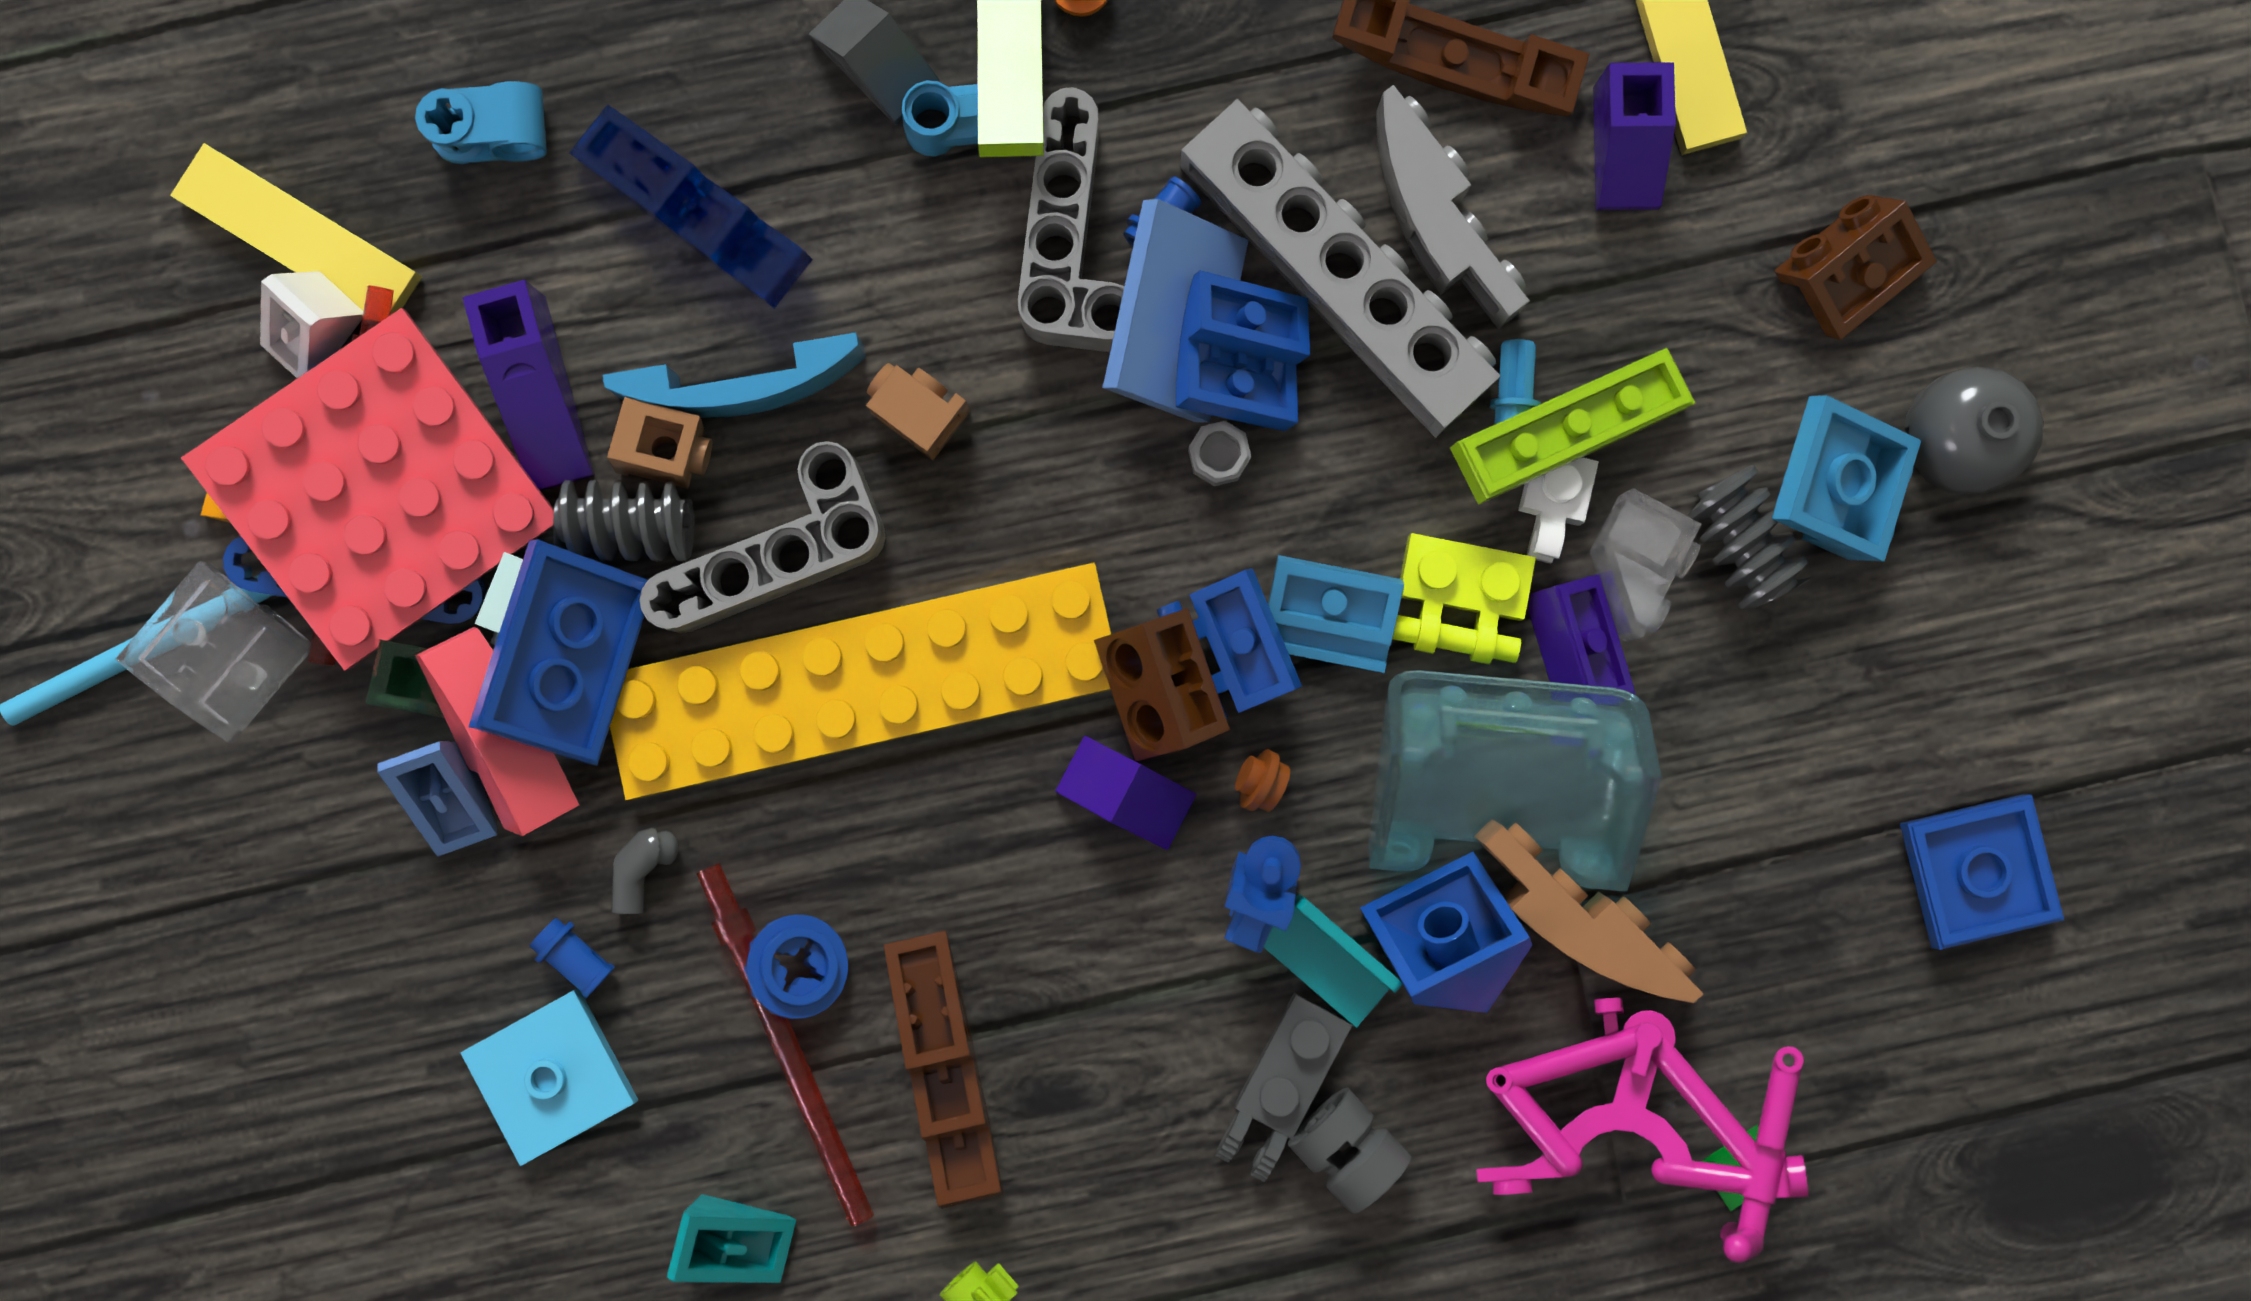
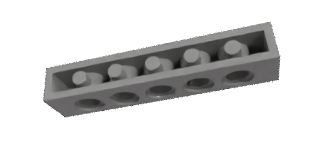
M1237 98L1181 150L1180 168L1302 297L1308 298V304L1436 438L1499 379V373L1493 368L1496 364L1494 356L1477 338L1470 336L1466 340L1449 322L1453 318L1451 311L1435 293L1429 290L1422 293L1406 277L1409 273L1408 266L1395 250L1385 244L1379 248L1363 231L1366 227L1363 218L1350 203L1344 199H1340L1337 202L1332 199L1319 185L1323 181L1319 171L1305 156L1297 153L1293 157L1276 140L1279 137V132L1269 117L1258 108H1253L1249 111ZM1258 163L1268 168L1273 179L1266 185L1252 186L1241 178L1239 170L1247 164ZM1301 208L1313 216L1316 226L1307 232H1295L1285 225L1282 215L1290 209ZM1336 253L1347 254L1355 260L1358 266V274L1347 279L1338 278L1328 270L1326 258ZM1379 298L1393 301L1400 309L1401 321L1393 325L1379 323L1371 315L1369 303ZM1419 344L1436 346L1444 357L1443 369L1438 371L1422 369L1414 359V347Z

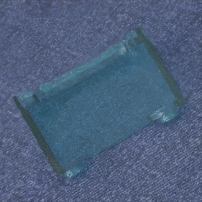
M1421 670L1405 671L1397 674L1390 680L1384 709L1369 839V868L1415 871L1424 867L1431 860L1434 839L1478 842L1474 836L1493 819L1507 830L1516 822L1541 848L1558 850L1562 870L1580 886L1590 889L1627 892L1662 778L1650 715L1645 703L1636 695L1626 690L1612 687Z

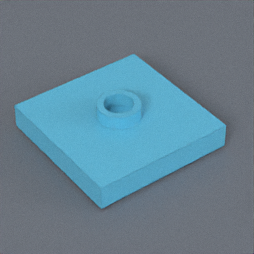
M578 989L569 992L460 1052L520 1166L639 1101L584 996L581 995L582 992Z

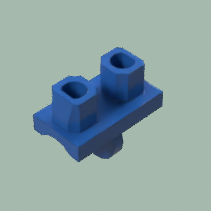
M1267 836L1252 843L1246 854L1238 852L1231 870L1224 905L1225 908L1230 909L1229 916L1231 917L1225 933L1226 940L1261 953L1272 926L1287 931L1294 914L1297 879L1301 869L1300 854L1293 843L1283 837Z

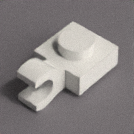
M1582 457L1524 484L1518 511L1536 515L1527 551L1528 556L1536 557L1537 561L1549 564L1553 562V558L1558 559L1560 557L1565 537V523L1580 526L1585 522L1599 461Z

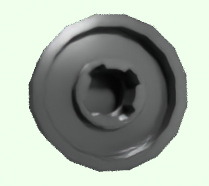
M1347 1087L1332 1095L1310 1114L1299 1126L1294 1137L1289 1140L1288 1146L1313 1173L1325 1171L1328 1174L1326 1187L1351 1214H1355L1374 1203L1399 1179L1410 1164L1412 1156L1386 1128L1374 1130L1371 1127L1374 1115ZM1348 1141L1350 1146L1342 1153L1339 1148Z

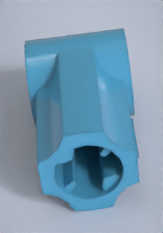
M926 80L916 83L911 87L902 100L904 133L910 146L925 156H938L947 153L954 146L978 144V84L948 87L938 81ZM929 109L938 110L947 117L944 124L934 129L918 125L915 119L922 111Z

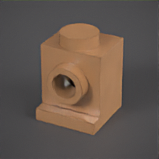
M887 363L874 377L867 390V394L872 398L866 407L873 417L931 460L936 458L970 413L966 400L957 393L954 394L948 403L943 400L948 390L920 368H917L911 376L898 365L894 367L892 364Z
M624 397L607 458L617 474L625 476L631 474L663 483L674 481L676 486L688 489L692 474L703 476L707 470L712 451V439L703 437L705 429L698 415ZM663 443H672L677 446V451L673 458L667 460L655 457L656 448Z

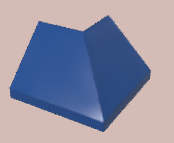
M1474 852L1360 907L1365 920L1399 979L1402 981L1411 1000L1416 1005L1488 1013L1532 947L1529 935Z

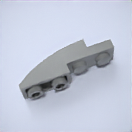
M1392 85L1383 92L1376 111L1377 144L1383 178L1392 208L1404 237L1421 268L1440 295L1461 280L1492 322L1500 329L1516 317L1530 301L1523 293L1527 290L1526 283L1518 270L1509 261L1503 260L1499 262L1487 247L1485 242L1488 240V236L1479 220L1470 211L1464 210L1461 213L1456 207L1462 202L1471 187V183L1467 180L1469 171L1461 156L1451 146L1447 145L1442 148L1428 130L1431 124L1422 106L1411 96L1404 99L1396 87Z

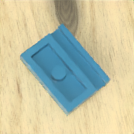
M1278 555L1268 606L1290 655L1385 673L1387 655L1392 642L1404 582L1403 579Z

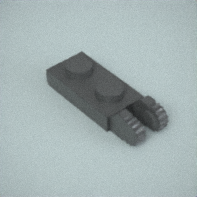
M1294 992L1234 1104L1237 1111L1220 1141L1215 1156L1230 1162L1232 1157L1236 1156L1239 1152L1251 1120L1254 1118L1272 1128L1263 1147L1259 1149L1252 1163L1251 1176L1265 1182L1283 1152L1287 1138L1291 1139L1294 1137L1353 1025Z

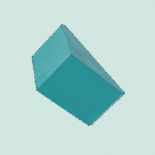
M701 1194L683 1212L667 1278L673 1282L781 1283L796 1219L788 1215Z

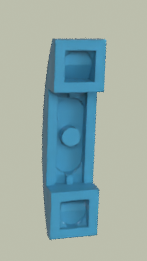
M850 333L793 343L797 367L794 369L681 387L679 375L664 364L604 374L603 382L607 390L624 400V397L698 415L700 418L732 417L772 410L808 397L833 384L850 372L866 358L864 345L857 333Z

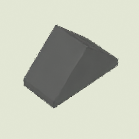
M868 0L842 1L808 34L810 39L895 125L903 119L902 100L911 87L916 83L926 80L940 82L937 75L892 16Z

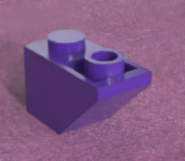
M1674 62L1609 63L1593 87L1596 210H1659L1662 206L1676 127Z

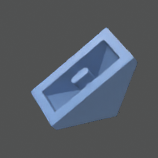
M439 741L378 763V774L437 857L497 835V825L479 774L468 769L456 742Z

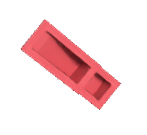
M473 627L415 656L468 769L479 774L503 828L524 836L579 806V803L555 754L468 727L493 653V649L480 630Z

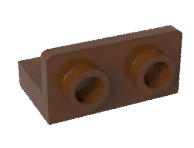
M1865 195L1845 205L1839 212V218L1821 233L1810 236L1798 243L1792 249L1791 257L1777 267L1775 273L1780 282L1800 288L1825 335L1841 340L1932 267L1937 260L1906 201Z

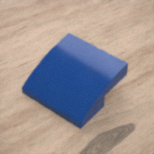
M1199 270L1193 275L1183 317L1177 363L1176 407L1284 432L1297 424L1296 365L1310 356L1308 298Z

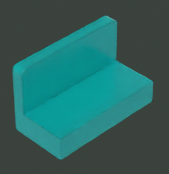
M1300 894L1295 897L1294 914L1287 931L1272 926L1264 948L1356 1028L1389 989L1396 993L1403 985L1402 981Z

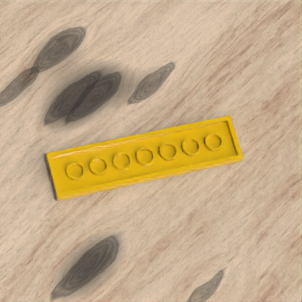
M1095 562L628 669L610 724L625 800L646 797L1111 690L1094 643L1095 639L1111 634Z

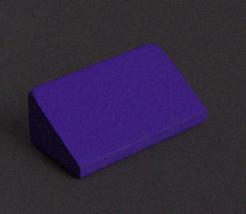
M1600 574L1529 594L1528 612L1557 708L1561 715L1593 709L1636 695Z

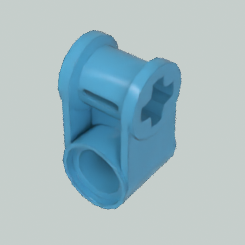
M507 81L481 87L441 88L425 95L416 107L415 120L419 131L432 143L439 155L451 163L465 164L497 160L513 162L531 161L542 158L547 154L543 92L537 85L519 81ZM452 131V133L446 135L443 133Z

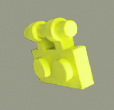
M1411 533L1408 535L1400 579H1403L1404 582L1401 598L1419 601L1421 606L1418 619L1397 615L1392 639L1414 643V650L1433 654L1435 649L1439 648L1470 654V661L1490 664L1492 659L1516 663L1520 653L1521 639L1497 634L1499 617L1517 621L1525 619L1536 557ZM1443 606L1476 612L1474 629L1441 623Z

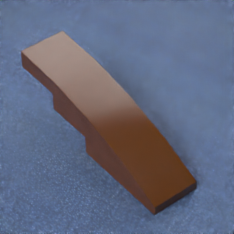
M944 930L884 944L905 1068L911 1076L922 1139L926 1141L937 1206L943 1209L1004 1195L980 1073L948 933Z

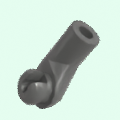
M654 828L641 830L616 854L613 862L611 913H644L645 876L657 864L670 865L677 858L678 841L673 833L669 831L657 832Z

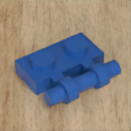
M1253 568L1243 570L1189 594L1199 617L1193 621L1199 641L1207 637L1221 672L1212 675L1217 694L1219 696V694L1229 690L1238 713L1302 687ZM1176 601L1156 611L1158 616L1162 617L1183 608L1180 601ZM1221 702L1225 717L1228 718L1224 706Z

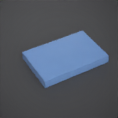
M1160 199L1143 200L1103 383L1104 389L1193 422L1210 423L1211 415L1176 407L1178 353L1187 298L1193 275L1199 270L1240 280L1249 240Z

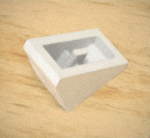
M320 271L271 274L261 281L260 345L296 378H299L339 351L366 315L363 310Z

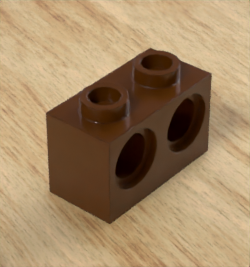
M1188 608L1094 640L1135 761L1186 749L1230 730Z

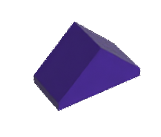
M1085 735L1055 791L1105 820L1165 850L1169 849L1197 795Z

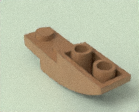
M1491 819L1474 836L1517 880V883L1503 896L1511 910L1536 933L1563 953L1603 976L1653 995L1695 1003L1703 995L1689 979L1696 971L1695 967L1669 942L1661 949L1657 947L1644 933L1651 925V922L1627 898L1623 896L1615 903L1605 895L1597 892L1582 907L1580 904L1588 895L1561 868L1552 876L1535 859L1543 849L1516 822L1507 830L1504 826Z

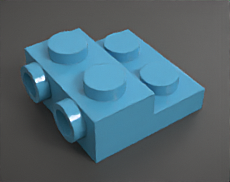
M1809 396L1772 520L1804 533L1802 540L1845 559L1885 562L1906 489L1912 477L1913 466L1921 440L1830 396Z

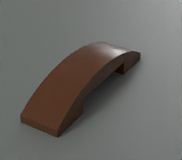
M1410 0L1342 1L1332 39L1380 65L1445 90L1507 107L1560 116H1570L1573 113L1589 59V53L1532 34L1523 42L1409 4Z

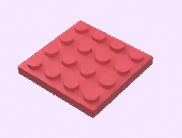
M400 308L181 457L189 470L344 671L354 667L443 603L460 593L470 584L497 567L504 552L514 555L527 546L529 540H535L553 528L554 509L408 312L403 308Z

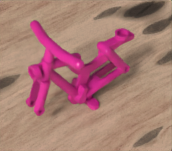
M1621 998L1594 1000L1595 1013L1603 1015L1605 1036L1494 1068L1487 1074L1486 1082L1488 1088L1497 1096L1544 1153L1540 1158L1526 1165L1476 1169L1478 1182H1492L1493 1195L1533 1192L1531 1179L1575 1176L1583 1167V1159L1580 1153L1584 1146L1598 1134L1613 1130L1635 1132L1651 1141L1663 1156L1655 1160L1651 1167L1652 1176L1657 1182L1674 1186L1738 1193L1744 1196L1739 1222L1726 1223L1722 1227L1720 1234L1724 1242L1723 1249L1725 1255L1731 1261L1738 1263L1745 1262L1761 1253L1764 1246L1763 1238L1770 1206L1775 1204L1776 1198L1808 1197L1803 1155L1785 1156L1786 1151H1784L1803 1066V1056L1794 1047L1781 1048L1774 1056L1756 1142L1674 1047L1676 1041L1675 1030L1665 1016L1651 1010L1640 1011L1632 1015L1625 1023L1624 1029L1619 1031L1617 1014L1624 1013L1623 1000ZM1785 1054L1791 1055L1794 1059L1791 1067L1783 1063ZM1625 1058L1613 1103L1585 1110L1561 1131L1526 1090V1087ZM1657 1067L1741 1166L1692 1161L1687 1144L1667 1120L1646 1109ZM1500 1075H1503L1506 1079V1083L1502 1087L1497 1083V1078Z

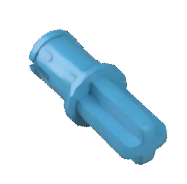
M1511 339L1503 341L1501 345L1498 398L1490 401V408L1495 410V424L1541 404L1540 401L1533 399L1536 346L1533 341Z

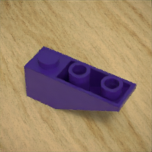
M524 279L462 297L479 361L521 466L540 491L561 486L564 480L575 482L595 476L546 296Z

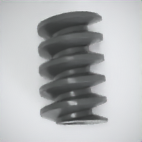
M1755 465L1748 466L1692 496L1699 497L1700 502L1687 515L1690 521L1711 519V526L1700 537L1702 543L1724 542L1725 546L1712 561L1715 566L1736 564L1737 569L1724 582L1727 588L1749 587L1750 591L1737 604L1739 610L1753 609L1766 604L1812 579V577L1796 579L1799 572L1808 564V559L1805 555L1787 557L1783 555L1794 543V534L1792 532L1771 534L1770 531L1779 523L1772 520L1774 510L1759 512L1758 510L1770 496L1768 488L1746 489L1745 486L1758 473Z
M564 480L562 483L559 498L556 500L554 507V546L590 558L593 552H595L598 558L603 561H612L617 557L619 550L624 559L628 561H638L642 557L644 550L653 561H663L668 556L670 549L678 561L688 562L691 557L695 534L693 503L689 496L687 499L679 498L674 481H666L661 499H654L650 483L643 480L639 484L635 499H629L622 480H615L610 499L603 498L597 480L589 481L584 498H578L574 483L571 480Z

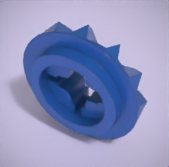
M808 915L781 917L767 923L757 937L749 943L750 950L743 970L748 977L751 996L757 999L771 1014L792 1019L811 1017L831 1006L843 990L848 973L846 949L839 935L824 921ZM808 942L804 950L806 955L803 964L810 968V973L818 976V979L798 977L783 990L786 984L784 979L787 975V969L779 964L780 960L774 958V954L795 956L799 949L804 948Z

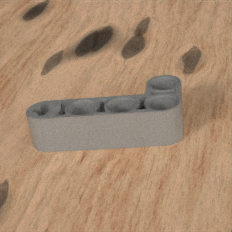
M1074 87L1062 88L1052 93L1043 106L1044 156H1036L1018 294V310L1026 334L1036 342L1046 345L1110 352L1115 331L1100 329L1095 325L1093 316L1099 308L1105 305L1120 307L1124 286L1112 282L1082 279L1099 144L1098 108L1093 98L1085 91ZM1068 116L1079 118V124L1076 125L1074 130V152L1063 150L1062 126H1065ZM1059 175H1068L1075 178L1079 182L1080 187L1074 195L1068 198H1058L1052 196L1046 190L1047 184ZM1051 236L1066 238L1073 246L1067 257L1056 261L1045 259L1039 254L1038 249L1041 243ZM1046 297L1058 299L1065 306L1064 313L1059 320L1044 324L1036 321L1031 316L1032 306L1038 300Z
M829 441L815 443L806 449L799 460L797 470L800 484L812 513L651 577L643 586L640 595L641 611L646 619L656 627L677 633L691 632L856 568L876 558L884 547L885 530L863 471L856 459L847 449L838 443ZM833 459L843 461L846 466V476L841 485L829 490L818 488L815 477L821 464ZM858 517L865 519L870 530L865 543L855 549L842 548L838 539L839 529L842 524L850 518ZM791 541H805L809 548V558L804 568L797 572H784L779 560L781 550ZM732 564H745L749 572L747 587L738 595H725L721 587L723 572ZM672 589L685 595H692L704 590L713 602L710 606L708 600L698 596L685 600L679 604L680 616L664 611L663 607L672 601L670 593Z

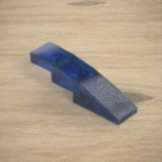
M608 104L569 152L577 161L773 309L776 308L813 260L804 249L758 218L748 206L705 177L695 165Z

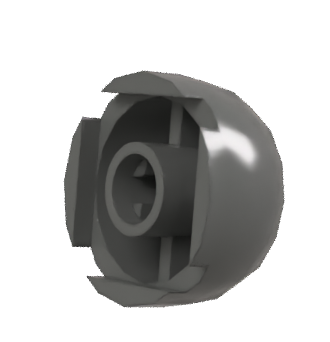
M1969 367L1945 374L1920 391L1906 414L1905 429L1909 427V435L1921 440L1914 467L1927 482L1951 494H1980L2007 486L2032 465L2042 446L2044 420L2036 397L2021 380L2001 369Z

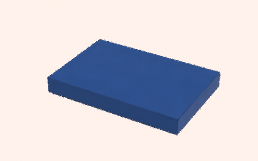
M538 539L529 540L468 727L597 766L643 623L644 614L641 611L640 595L643 586L648 580Z

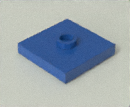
M2022 794L1900 823L1931 948L1942 950L2064 920L2032 795Z

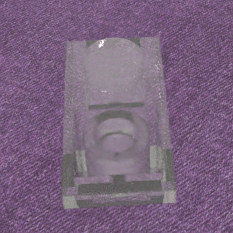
M1634 488L1618 496L1590 550L1596 572L1601 577L1618 636L1628 642L1643 638L1646 632L1653 635L1663 623L1671 606V601L1664 598L1674 577L1683 578L1692 567L1700 550V545L1693 540L1702 525Z

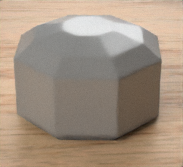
M1227 421L1201 426L1188 448L1193 473L1213 486L1238 481L1252 457L1246 433Z

